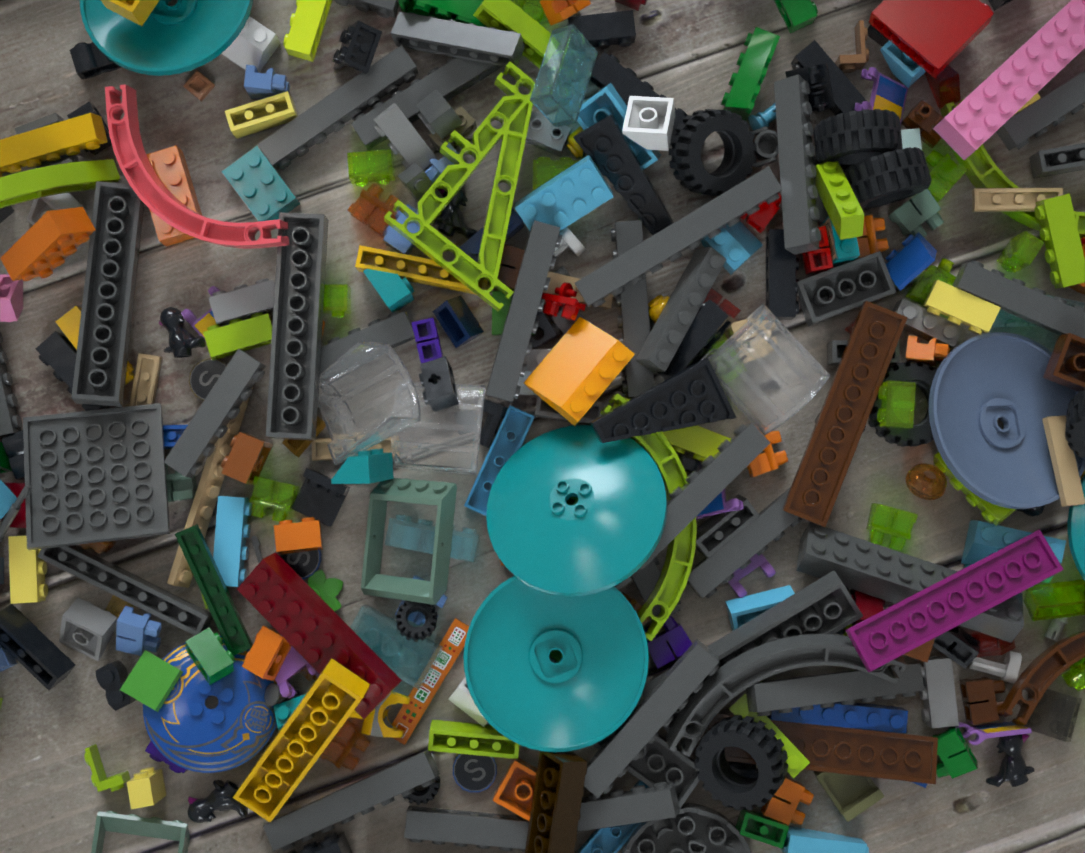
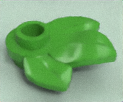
M318 570L309 577L308 585L333 611L339 610L342 606L336 596L342 590L343 581L337 578L326 579L323 570Z

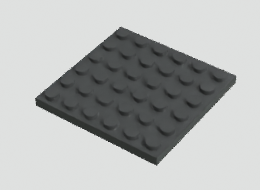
M161 403L23 418L25 486L31 485L32 487L30 495L25 497L28 550L170 534Z

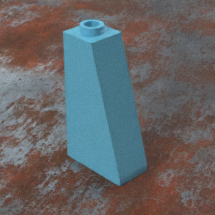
M789 826L781 851L783 853H869V848L861 838Z

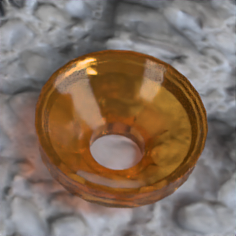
M921 463L913 466L908 471L906 484L909 490L917 497L925 500H935L942 497L945 493L947 479L938 467ZM930 471L935 474L936 478L930 479L924 472Z

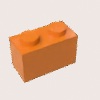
M314 517L301 519L302 522L293 523L292 520L279 521V525H274L277 554L323 550L320 521L315 520Z
M262 626L256 635L251 650L245 656L242 667L262 679L274 681L292 645L276 629Z

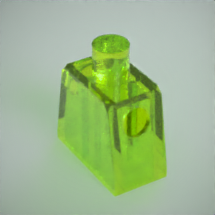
M942 258L938 267L929 265L923 270L905 297L923 305L934 281L940 280L953 286L956 276L950 274L954 263Z

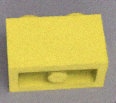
M154 767L142 769L139 773L134 774L132 779L127 781L131 809L155 805L166 796L162 769L154 770Z

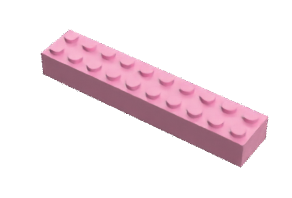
M1071 0L933 128L963 160L974 153L1085 48V0Z

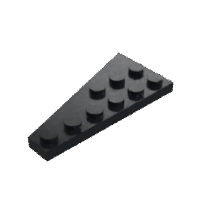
M704 358L590 423L599 441L606 443L737 417L709 359Z

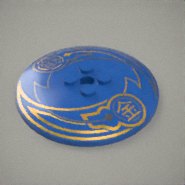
M223 641L222 646L227 651L228 649ZM185 643L170 651L162 659L183 671L159 712L143 704V717L151 741L169 761L194 772H223L248 762L268 743L276 729L277 722L274 706H269L265 703L264 693L269 684H277L276 680L262 679L242 667L245 656L251 649L234 655V671L212 685L208 684L187 653ZM210 696L218 698V705L214 709H208L205 705L206 699Z

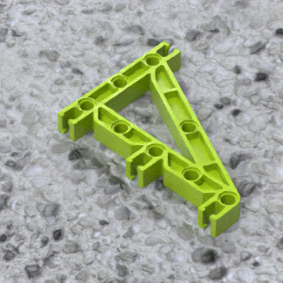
M510 61L506 65L504 72L497 76L494 83L508 96L502 97L474 132L472 137L473 144L455 130L451 133L448 142L452 143L454 141L462 148L460 154L450 150L447 147L449 143L446 141L442 144L439 152L455 165H448L417 203L418 215L401 201L397 200L393 211L397 212L399 209L407 217L405 222L400 224L391 218L392 212L390 211L384 216V222L498 312L504 304H499L490 295L493 288L505 294L507 299L514 293L497 278L536 92L535 82ZM509 73L517 82L515 85H512L502 77ZM526 87L529 90V94H521L518 88ZM497 120L502 124V127L495 129L491 126V122ZM501 139L477 263L431 225ZM470 154L474 157L475 161L471 164L466 163L463 160V156ZM502 182L507 183L510 190L502 192L498 184ZM437 189H444L447 192V196L439 198L436 196L435 191ZM410 223H415L419 226L420 230L417 233H411L407 230V226ZM450 251L454 254L455 259L447 262L443 258V253ZM481 279L487 280L490 283V288L488 290L480 289L478 281Z

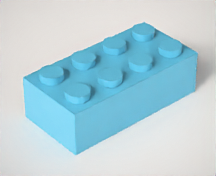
M588 155L515 202L514 208L529 231L534 220L560 227L561 231L614 196L611 188L590 155Z

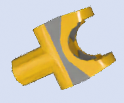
M392 691L365 719L355 710L349 717L363 720L361 731L363 734L376 737L401 738L404 731L397 729V727L389 722L388 711L394 704H409L410 697Z

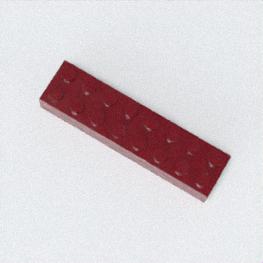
M276 552L262 559L237 588L251 605L319 674H321L332 658L370 684L363 699L354 709L363 719L375 710L402 681Z

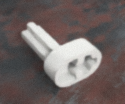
M566 227L559 233L562 235V240L559 248L555 247L553 255L558 256L569 247L578 257L586 248L570 229Z
M1009 650L1005 655L1003 664L976 657L970 663L969 669L999 676L1001 680L1014 684L1019 674L1022 655L1021 653Z

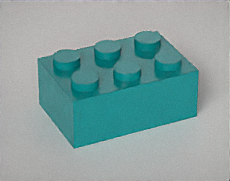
M258 146L221 171L258 222L278 220L279 212L289 213L300 205L298 199Z

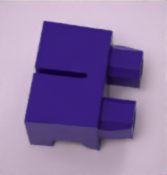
M434 318L411 322L421 364L443 357Z
M669 616L663 624L665 631L656 634L652 641L647 640L648 651L657 668L675 659L666 640L677 658L683 655L692 645L681 624L677 623L672 616ZM650 626L644 628L645 633Z

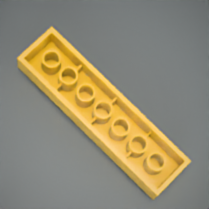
M331 658L242 782L233 798L271 823L363 699L370 684Z

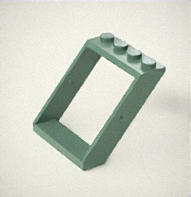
M394 478L379 482L373 489L369 500L361 590L364 595L432 605L437 604L446 592L448 584L457 493L456 483ZM387 501L437 506L430 581L380 574Z
M98 811L91 853H102L106 831L180 841L178 853H188L190 834L188 824L183 821H165L158 817L144 818L136 814L122 815L114 811Z

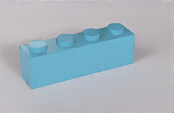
M218 496L213 559L225 585L230 587H239L247 578V569H244V563L249 555V548L246 547V538L250 536V524L247 523L248 515L250 516L252 513V503L246 497Z

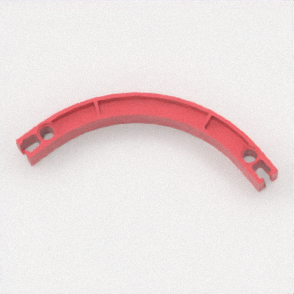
M126 84L120 85L122 93L115 89L114 86L105 87L108 129L114 154L129 185L154 214L185 234L225 247L253 249L289 245L288 236L271 238V230L288 229V223L280 219L246 223L218 221L196 213L176 199L156 175L144 150L139 129L136 90ZM260 230V237L258 240H255V234Z

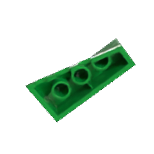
M398 0L401 11L405 13L413 12L417 15L434 16L438 19H451L460 23H473L477 26L487 27L473 16L483 0Z
M755 27L753 34L748 33L744 43L747 46L745 54L740 53L736 64L740 66L738 73L733 72L728 84L732 86L730 93L725 92L720 104L724 106L723 110L736 113L742 117V120L747 121L778 44L779 35Z

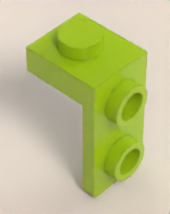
M94 744L85 748V761L91 768L92 784L94 787H97L98 792L109 788L111 792L124 788V783L131 779L129 772L125 771L107 778L97 745Z

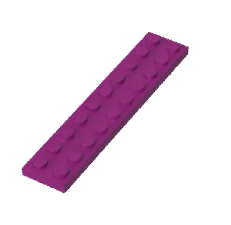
M1039 529L845 631L867 671L871 672L1064 569Z

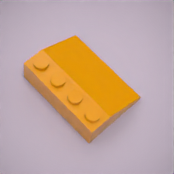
M579 317L523 384L572 425L576 426L635 354L616 338Z

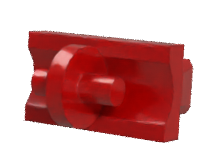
M564 282L560 288L556 287L555 293L559 295L542 293L541 299H545L543 313L546 315L557 317L561 306L564 307L561 317L575 321L579 310L585 311L586 304L579 303L577 299L571 298L577 296V291L573 290L571 283Z

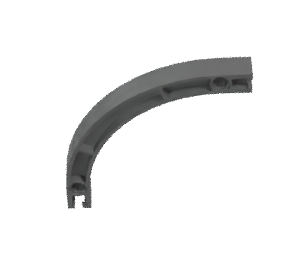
M804 634L762 644L728 661L704 681L702 688L697 693H693L689 697L688 703L679 712L666 735L668 747L670 750L676 751V745L680 741L681 753L690 757L709 723L728 702L748 687L777 673L807 666H843L858 669L897 684L899 677L894 671L895 667L889 665L887 668L888 664L899 666V670L903 672L908 665L903 657L899 656L868 672L849 636Z

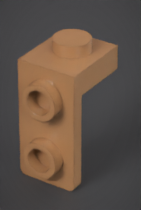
M864 20L858 21L855 26L856 54L839 55L835 62L843 73L861 70L869 60V50L865 47L868 29L864 27Z

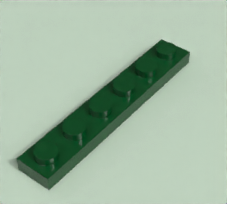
M198 524L177 532L175 536L227 649L233 656L251 649L253 646Z

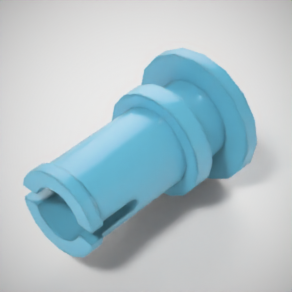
M775 103L765 111L748 117L749 125L753 130L768 127L769 123L776 119V112H773L776 110Z

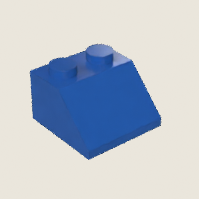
M919 232L914 236L912 234L907 236L901 244L903 246L898 251L893 249L885 257L887 260L885 264L890 277L900 291L934 262L937 250Z

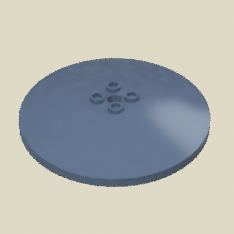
M1006 332L986 333L973 337L958 345L944 358L935 373L930 389L929 420L932 435L942 459L953 475L967 489L994 505L1010 509H1030L1052 503L1060 498L1042 419L1050 416H1066L1069 402L1079 392L1043 378L1052 354L1051 351L1027 337ZM998 419L1003 422V425H1004V428H1003V429H1001V428L998 426V424H997V420H998ZM1074 451L1079 476L1081 477L1085 470V457H1079Z

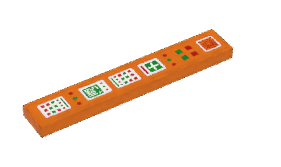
M457 618L452 622L409 694V704H403L392 723L397 729L404 731L403 737L394 738L403 745L407 743L465 645L469 625Z

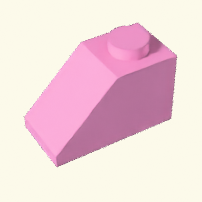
M9 274L0 275V322L18 321L23 310V280L12 281Z

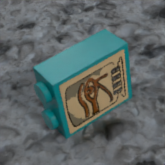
M828 216L819 227L826 226L829 246L825 248H830L833 267H838L852 262L859 257V246L857 237L840 240Z

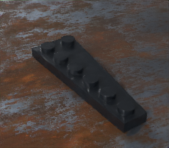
M612 114L573 137L583 151L590 155L600 168L601 173L614 185V189L623 196L628 206L638 215V218L642 220V223L652 235L674 223Z

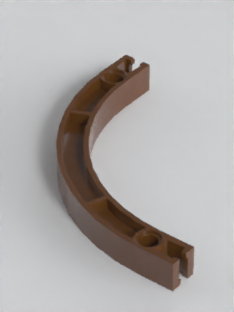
M1085 630L1060 640L1036 657L1021 673L997 713L1003 717L1012 716V709L1018 704L1021 708L1017 717L1013 718L1012 723L1015 725H1026L1038 702L1054 680L1071 665L1085 657ZM1024 689L1028 693L1027 700H1025L1022 696V691Z

